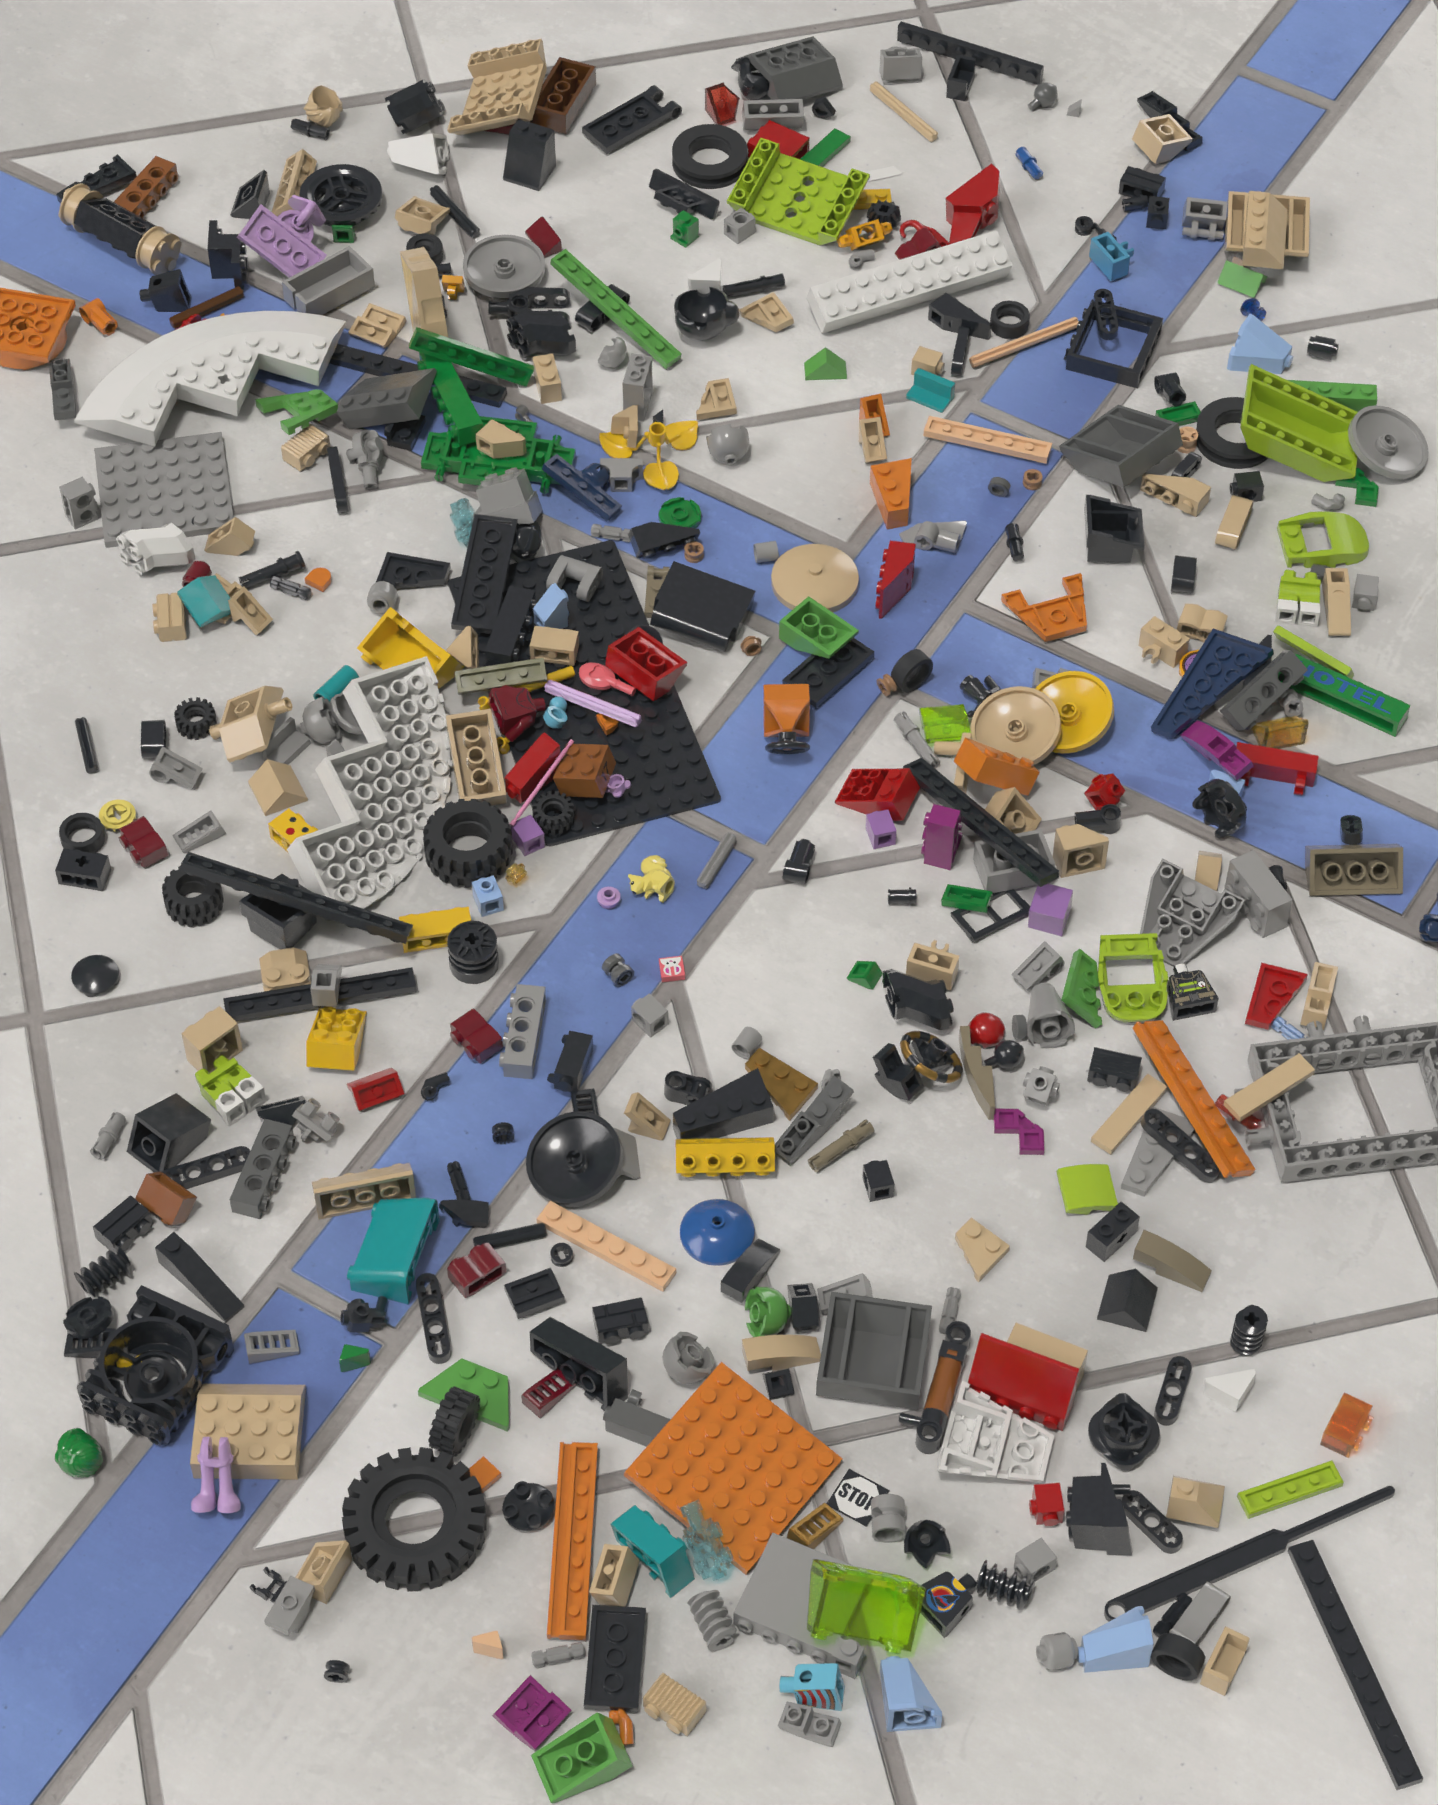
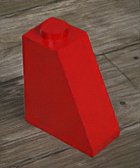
M545 732L540 735L505 776L506 793L510 798H515L521 804L528 799L561 753L560 745ZM557 767L551 773V775L546 780L541 789L554 780L553 777Z

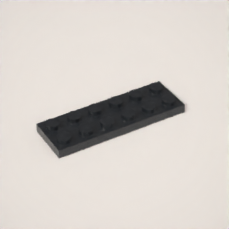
M474 514L451 629L463 631L467 626H471L475 632L492 633L501 609L518 519Z

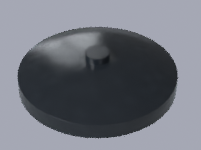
M584 1111L565 1113L548 1121L532 1139L526 1157L527 1174L533 1187L547 1201H552L564 1207L586 1205L603 1196L617 1180L623 1164V1147L617 1132L602 1117Z

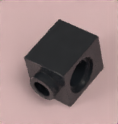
M1260 471L1234 473L1233 482L1229 486L1230 494L1253 500L1254 502L1262 501L1264 484Z
M874 1160L868 1164H863L862 1178L869 1201L893 1198L895 1184L888 1161Z

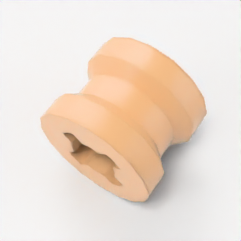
M1188 426L1180 428L1183 445L1177 450L1186 454L1194 452L1197 446L1196 441L1198 440L1197 430Z

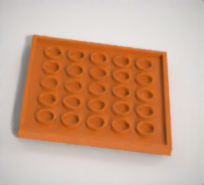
M721 1362L628 1467L623 1476L747 1575L759 1561L772 1533L780 1535L837 1468L843 1458Z

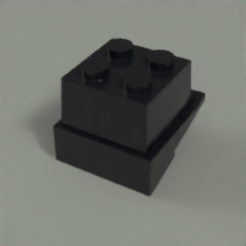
M1086 495L1084 515L1087 562L1131 563L1134 548L1144 550L1142 509L1114 503L1107 498Z
M284 874L274 878V880L308 890L299 884L298 879H290ZM250 893L239 901L241 914L247 918L250 931L278 949L293 948L317 923V916L315 914L304 913L290 906H282L275 901L258 898Z
M1101 1463V1476L1073 1477L1072 1487L1067 1489L1070 1511H1066V1526L1068 1527L1069 1539H1073L1075 1549L1106 1551L1107 1555L1132 1556L1127 1518L1121 1499H1116L1115 1496L1131 1495V1485L1112 1484L1106 1463Z

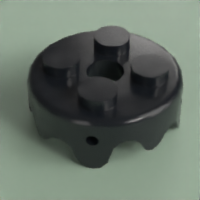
M1212 779L1198 788L1201 793L1194 799L1192 806L1194 809H1201L1204 812V823L1206 825L1218 827L1215 831L1216 838L1232 835L1244 827L1247 818V806L1229 782L1221 779Z

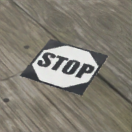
M848 1469L826 1504L867 1527L872 1519L871 1500L878 1495L888 1494L890 1490Z

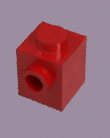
M1060 1483L1034 1485L1032 1499L1029 1500V1510L1031 1516L1035 1515L1036 1525L1055 1526L1063 1522L1064 1505Z

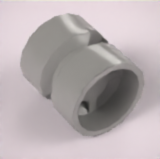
M882 1494L871 1500V1517L873 1518L872 1537L874 1540L892 1543L905 1538L906 1522L903 1518L905 1516L903 1497L895 1494Z

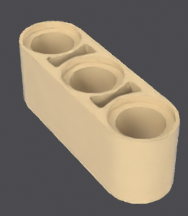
M1232 495L1219 526L1215 544L1237 549L1252 511L1253 500Z

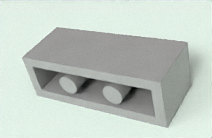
M803 99L743 101V130L760 129L769 120L787 128H802L804 120Z

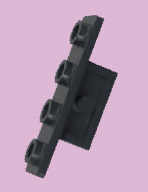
M659 169L653 170L649 187L655 190L654 199L660 201L661 205L675 209L678 214L684 210L689 214L698 212L710 219H715L720 203L719 200Z

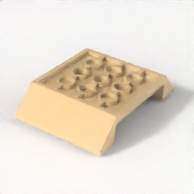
M542 39L528 40L519 44H510L509 46L496 47L491 50L477 51L471 54L467 67L474 79L463 114L451 117L447 129L448 133L465 135L512 125L518 119L531 121L547 71Z

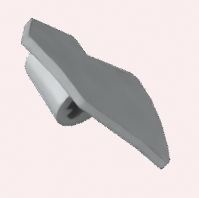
M965 520L935 523L925 521L899 533L902 542L915 543L918 549L929 550L933 547L956 553L967 522Z

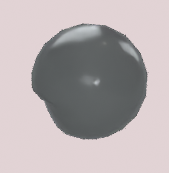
M1051 83L1039 84L1034 91L1035 99L1028 104V107L1033 111L1039 105L1042 107L1051 106L1058 96L1056 85Z

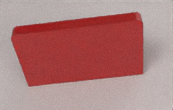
M393 1068L382 1070L346 1084L347 1088L352 1092L357 1110L359 1111L404 1095L398 1073Z

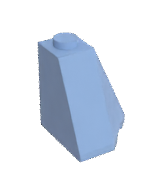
M1249 314L1238 331L1239 336L1235 347L1232 346L1227 369L1230 371L1248 372L1249 366L1253 364L1270 373L1282 374L1286 367L1289 368L1293 361V356L1291 355L1292 346L1254 315Z
M1137 1606L1082 1636L1081 1646L1078 1647L1077 1659L1078 1663H1083L1084 1673L1149 1666L1154 1643L1149 1618L1147 1615L1142 1616L1144 1614L1142 1606Z
M891 1656L881 1660L880 1678L887 1732L941 1728L942 1711L909 1659Z

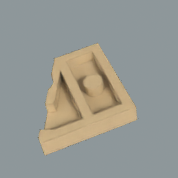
M729 378L708 381L705 388L706 392L701 398L700 408L696 411L697 420L737 414Z

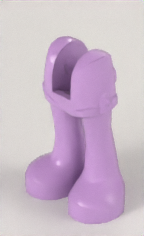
M203 1437L200 1453L197 1455L201 1467V1490L192 1499L191 1510L205 1513L214 1510L217 1505L218 1512H237L241 1509V1503L238 1496L234 1493L232 1485L231 1463L234 1460V1456L231 1454L228 1437H220L219 1457H212V1438ZM214 1467H219L218 1502L215 1493Z

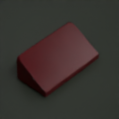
M543 216L525 231L531 242L540 248L544 258L562 251L561 239Z

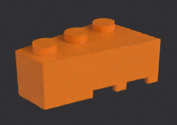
M912 458L870 466V486L886 529L908 526Z
M966 737L954 759V762L973 780L1002 789L1015 787L1020 794L1027 796L1040 773L1033 766L1034 762L1025 757L1017 758L1010 753L1002 752Z

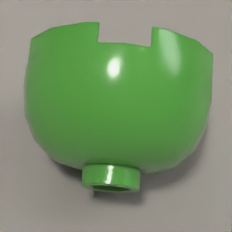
M756 1287V1289L749 1290L745 1302V1310H749L751 1323H746L749 1333L753 1337L776 1335L781 1332L791 1315V1309L785 1297L778 1290L770 1287Z

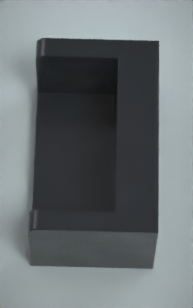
M962 55L956 56L947 79L946 98L960 101L966 100L975 77V58Z

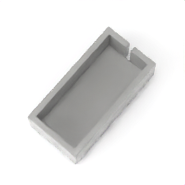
M348 246L282 281L284 300L294 310L297 309V312L323 315L375 287L373 268L356 251Z

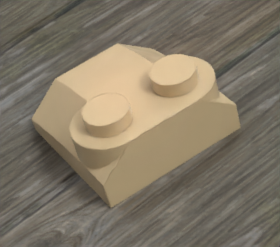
M414 196L396 210L395 219L398 221V225L405 231L434 235L436 233V226L447 216L450 208Z
M294 947L269 951L259 958L264 991L311 984L306 951Z

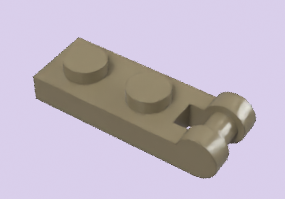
M648 566L644 611L646 618L652 617L655 597L670 567L663 566V569ZM654 577H662V580H656Z

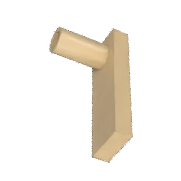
M962 733L961 742L935 741L934 754L957 755L964 738L972 740V734ZM957 765L954 785L966 794L969 775Z

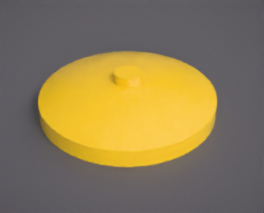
M1067 671L1045 679L1035 688L1046 694L1054 702L1060 715L1061 734L1052 752L1074 753L1084 750L1098 742L1111 726L1114 717V702L1108 687L1096 676L1082 671Z

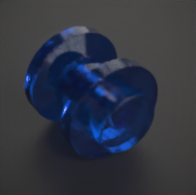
M1256 298L1245 300L1240 308L1242 315L1248 316L1252 314L1260 321L1266 316V310L1260 307V302Z

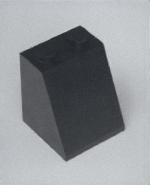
M518 119L509 131L503 180L540 191L556 167L555 132L553 129Z
M175 1093L135 1114L127 1152L152 1172H162L175 1167L207 1138L211 1119Z

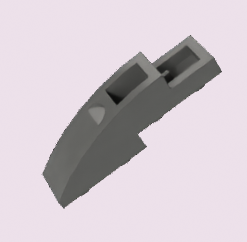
M59 358L50 361L49 370L54 419L56 421L76 418V403L70 359Z
M833 1076L808 1109L798 1114L775 1143V1153L790 1164L797 1160L821 1138L841 1115L840 1109L852 1096L854 1090L836 1076Z

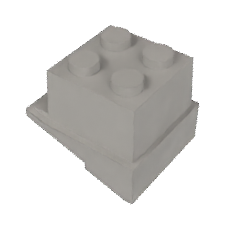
M515 467L506 470L505 474L500 476L497 473L490 474L485 477V480L476 489L480 507L474 514L518 519V524L534 523L542 512L537 492H533L525 469L518 470Z

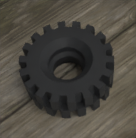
M455 1386L449 1389V1392L445 1394L444 1400H441L440 1407L435 1413L436 1417L432 1421L431 1425L433 1426L429 1432L431 1436L428 1439L429 1447L440 1452L443 1451L453 1457L458 1456L462 1452V1448H465L467 1440L471 1436V1431L475 1427V1420L479 1415L477 1413L480 1409V1398L478 1395Z

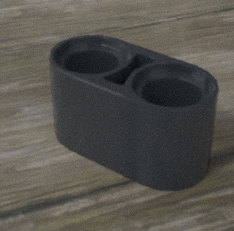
M1175 555L1171 591L1193 594L1197 558Z
M165 720L141 721L142 759L156 758L162 746L166 748Z

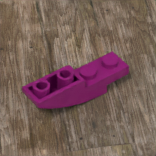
M1196 721L1180 735L1181 738L1207 760L1214 761L1236 781L1254 767L1252 761L1242 754L1231 740L1201 721Z

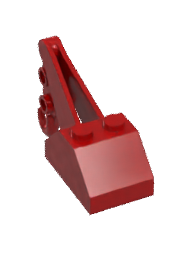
M991 163L946 197V221L952 225L949 242L934 228L927 227L917 220L905 221L900 226V235L903 238L906 237L904 231L907 227H914L917 231L926 227L942 247L976 237L979 229L992 225L998 218L1000 171Z

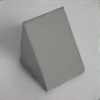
M1082 99L1069 106L1067 116L1079 117Z
M334 739L326 747L327 756L345 751L337 739Z

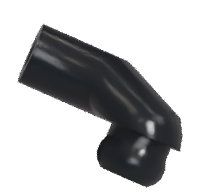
M447 1072L430 1077L424 1081L421 1089L423 1099L427 1101L433 1100L439 1087L450 1083Z

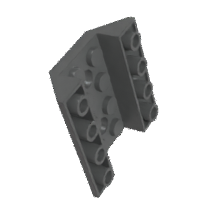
M814 36L743 56L749 58L751 72L758 70L770 82L768 96L772 100L807 99L842 89L843 87L835 57Z

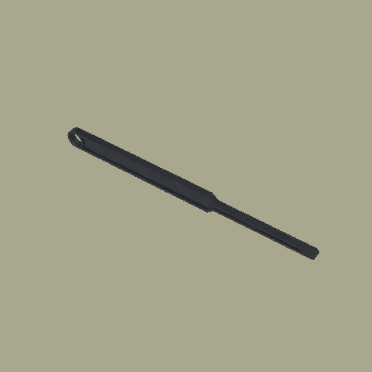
M1392 1486L1384 1487L1286 1531L1269 1530L1109 1600L1105 1605L1104 1616L1108 1622L1115 1619L1108 1613V1608L1113 1605L1122 1607L1125 1613L1137 1606H1142L1145 1614L1176 1600L1181 1593L1188 1595L1201 1589L1206 1582L1213 1584L1284 1553L1288 1543L1392 1498L1395 1489Z

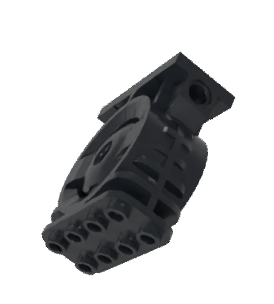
M141 1285L136 1292L137 1300L127 1314L128 1322L117 1328L107 1338L99 1358H96L93 1362L95 1369L87 1370L85 1373L86 1382H79L77 1391L83 1404L82 1408L89 1414L94 1415L96 1413L101 1415L113 1425L118 1423L126 1427L130 1433L134 1435L141 1434L147 1437L153 1444L161 1446L162 1444L167 1445L170 1442V1432H176L179 1428L178 1420L184 1419L196 1405L198 1392L203 1385L204 1372L218 1368L224 1357L230 1358L234 1352V1346L228 1324ZM121 1358L133 1365L119 1368L116 1362ZM174 1358L179 1360L186 1370L187 1376L184 1380L180 1365ZM113 1377L124 1381V1386L131 1402L123 1396L120 1381L113 1380ZM151 1377H157L154 1380H148Z

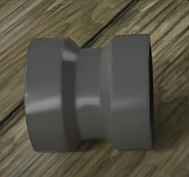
M618 953L609 956L602 964V970L608 976H611L612 982L617 987L624 986L634 976V970L625 964L624 958Z

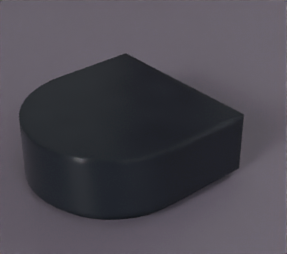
M826 96L815 100L812 106V112L819 118L831 117L836 112Z

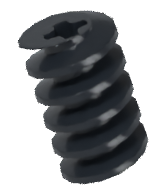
M118 1245L114 1247L115 1253L109 1250L106 1252V1258L99 1256L97 1258L98 1264L92 1261L89 1263V1269L82 1267L80 1269L81 1275L74 1272L75 1278L83 1290L94 1298L96 1297L95 1288L104 1292L103 1283L106 1282L109 1286H113L112 1277L121 1281L120 1272H124L127 1276L130 1275L129 1266L131 1263L125 1252Z
M1249 1305L1236 1314L1230 1344L1232 1349L1240 1355H1253L1262 1347L1268 1323L1267 1314L1262 1308L1256 1305Z
M985 1560L976 1582L977 1593L981 1594L987 1588V1597L992 1598L997 1593L998 1602H1002L1007 1597L1008 1606H1012L1017 1601V1609L1022 1610L1031 1597L1036 1580L1029 1586L1027 1585V1576H1024L1019 1582L1017 1581V1572H1014L1009 1578L1007 1577V1568L997 1573V1564L995 1563L988 1569V1560Z

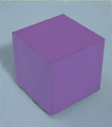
M1049 883L1042 887L1037 885L1029 909L1028 928L1062 937L1072 907L1073 890Z

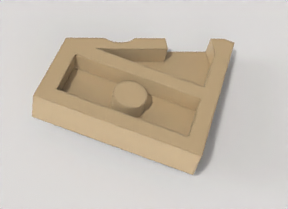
M774 292L739 309L740 315L743 318L774 332L794 324L793 317Z
M970 1218L955 1233V1240L959 1248L964 1251V1257L967 1263H970L974 1271V1277L978 1282L1010 1250V1245L973 1218Z

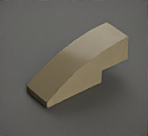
M1143 1230L1134 1250L1133 1260L1156 1268L1155 1274L1203 1292L1212 1270L1184 1249L1156 1234Z

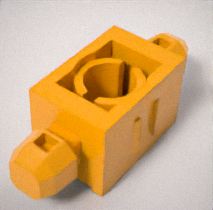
M877 219L851 227L845 231V235L837 239L838 246L840 248L850 246L852 251L878 243L885 239L884 235L892 231L891 223H879ZM862 230L867 233L871 232L868 240L863 237L859 238L858 235L861 234Z

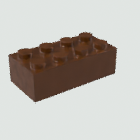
M559 57L542 84L530 123L567 134L596 86V66Z

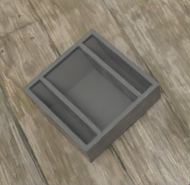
M1117 405L1062 443L1059 448L1079 473L1125 487L1139 476L1145 474L1150 468L1159 464L1168 455L1173 454L1175 450L1183 445L1178 423Z
M831 1292L818 1369L816 1396L918 1410L932 1306Z

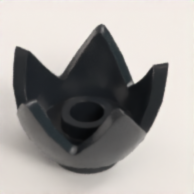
M920 1520L914 1523L905 1535L904 1553L913 1554L915 1559L924 1568H928L936 1554L951 1553L949 1540L945 1534L946 1529L941 1524L932 1520ZM923 1534L929 1535L925 1539H920Z

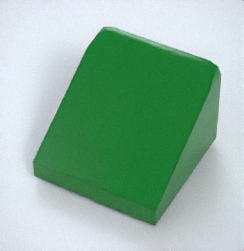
M332 225L334 242L354 243L355 231L353 226Z
M857 961L847 979L862 987L873 990L883 973L875 961Z
M344 1344L339 1359L341 1372L370 1365L369 1349Z

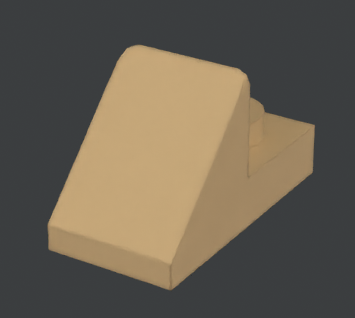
M632 405L613 415L611 423V433L624 434V438L627 439V447L636 448L638 405Z
M880 417L859 420V444H862L865 463L887 459Z
M244 586L228 600L232 620L235 622L242 619L255 635L259 634L273 620Z
M639 1092L631 1094L624 1114L631 1119L628 1131L656 1140H663L671 1120Z

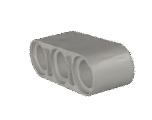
M1206 1582L1170 1633L1180 1635L1199 1645L1228 1605L1231 1596L1210 1582Z

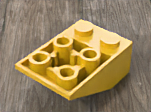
M331 1006L319 1008L306 1041V1066L355 1070L359 1059L367 1011H360L356 1008L347 1010L336 1009Z

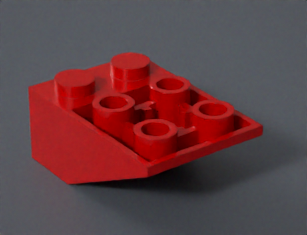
M890 540L888 549H884L882 562L885 563L881 565L879 578H882V580L878 581L876 594L880 595L877 596L875 609H879V619H882L911 589L915 564V543Z
M909 768L852 769L835 803L863 814L889 810L893 821H903L920 786Z

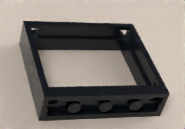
M1092 299L1088 309L1084 308L1083 320H1079L1077 324V334L1072 335L1070 349H1066L1064 356L1066 370L1138 389L1161 335L1163 318L1115 305L1118 326L1146 333L1147 337L1133 369L1079 355L1094 320H1096ZM1108 312L1100 313L1104 317L1111 316Z

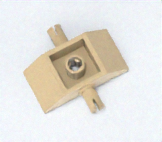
M263 686L227 700L221 723L210 726L209 732L214 740L221 737L229 763L238 759L242 760L256 752H263L268 748L276 716L292 710L290 699L288 697L282 699L284 690L281 687Z

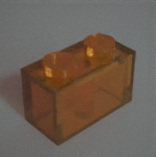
M1344 1392L1323 1432L1320 1445L1349 1458L1352 1451H1358L1364 1437L1360 1435L1363 1429L1368 1431L1374 1417L1370 1416L1373 1406Z

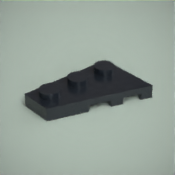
M387 552L376 582H389L395 588L445 585L451 567L449 562Z

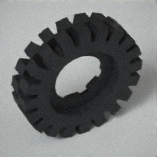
M411 1447L398 1449L399 1457L392 1459L389 1452L377 1457V1467L368 1463L360 1471L361 1480L359 1481L354 1478L348 1487L349 1497H344L342 1506L344 1536L350 1545L354 1563L360 1570L365 1568L367 1577L376 1583L382 1578L385 1580L387 1588L399 1590L400 1584H406L407 1592L421 1591V1584L428 1583L431 1590L443 1586L442 1578L445 1576L450 1581L462 1574L461 1566L465 1565L469 1568L476 1559V1549H482L485 1540L484 1531H487L484 1495L481 1494V1486L475 1475L470 1477V1469L461 1461L455 1465L452 1455L441 1451L438 1457H434L433 1448L420 1447L418 1455H412ZM412 1492L430 1495L437 1500L443 1510V1523L439 1531L431 1539L417 1544H409L397 1540L391 1535L386 1526V1513L392 1502L398 1497Z

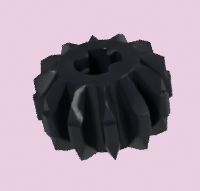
M887 199L884 202L878 200L877 203H871L867 211L868 222L878 219L879 223L889 222L892 229H897L901 221L899 206L895 205L894 202H887Z

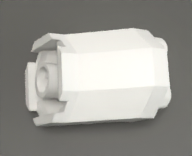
M173 523L165 524L161 528L129 530L116 538L121 550L119 553L120 558L126 564L129 562L140 575L152 568L182 566L195 560L193 546L190 542L188 544L185 543L183 539L186 538V535Z

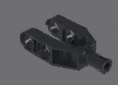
M529 287L509 294L507 302L488 301V315L507 314V317L517 314L552 316L560 313L570 325V317L566 312L552 310L532 311V309H529L566 308L570 304V292L565 288ZM537 296H544L545 299H544V300H538V299H536L535 297H537ZM564 296L566 299L557 300L556 297Z

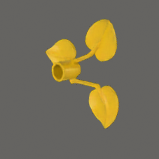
M680 421L667 426L660 422H654L650 425L649 432L644 433L636 448L627 447V439L624 438V434L600 433L599 440L603 450L610 457L630 458L632 451H637L645 440L648 439L651 446L657 447V463L646 465L643 471L644 480L650 486L657 489L670 490L676 485L679 472L673 462L665 461L661 463V445L664 442L666 444L671 443V446L677 450L692 448L697 440L698 421Z

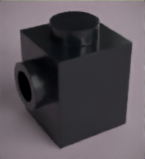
M1149 196L1146 228L1166 229L1170 198Z

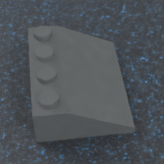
M432 368L364 379L342 397L336 413L349 429L419 419L437 370Z

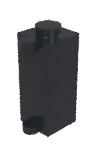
M569 1031L568 1035H563L562 1037L563 1050L554 1073L548 1075L547 1081L554 1084V1089L578 1093L593 1052V1035Z

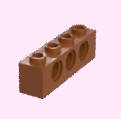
M155 156L118 196L114 203L144 218L158 200L166 194L168 189L177 182L176 163Z

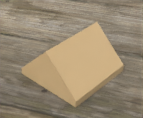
M267 759L248 780V784L265 816L308 801L290 765Z
M346 1540L315 1543L295 1577L314 1586L315 1592L312 1598L325 1604L328 1603L352 1561L349 1543Z

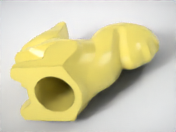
M658 855L648 856L641 862L640 866L644 874L643 877L632 874L628 875L633 894L638 895L645 892L644 897L648 899L655 892L659 894L660 902L664 903L674 891L675 880L672 878L669 870L666 869L665 859Z

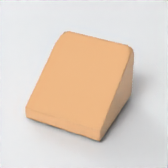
M498 1631L472 1637L474 1653L504 1659Z

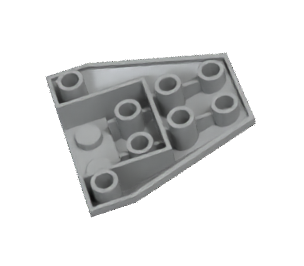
M1162 858L1150 880L1140 934L1157 933L1158 939L1156 944L1158 950H1162L1164 962L1174 967L1178 964H1185L1235 920L1246 900L1226 889L1221 894L1185 876L1183 868Z

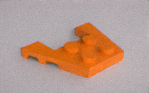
M1081 573L1062 578V585L1068 594L1063 597L1028 605L1020 589L1001 595L1002 603L1045 642L1081 633L1087 629Z

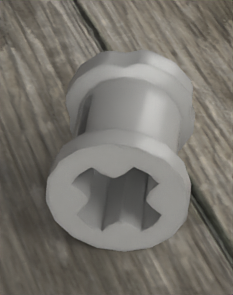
M1287 689L1288 694L1279 700L1278 703L1284 707V712L1287 716H1298L1303 711V702L1298 699L1297 693L1293 689Z

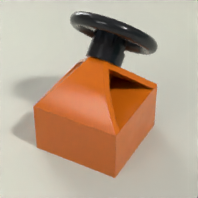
M809 684L763 685L764 737H778V742H772L765 746L767 752L774 754H798L810 750L808 743L799 742L796 738L809 737Z

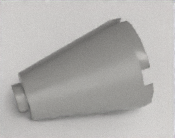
M1039 983L1032 988L1026 1029L1029 1040L1033 1044L1034 1042L1040 1044L1043 1048H1055L1065 1044L1067 1038L1071 1034L1073 1036L1075 1031V1024L1071 1015L1061 1001L1054 986L1049 983Z

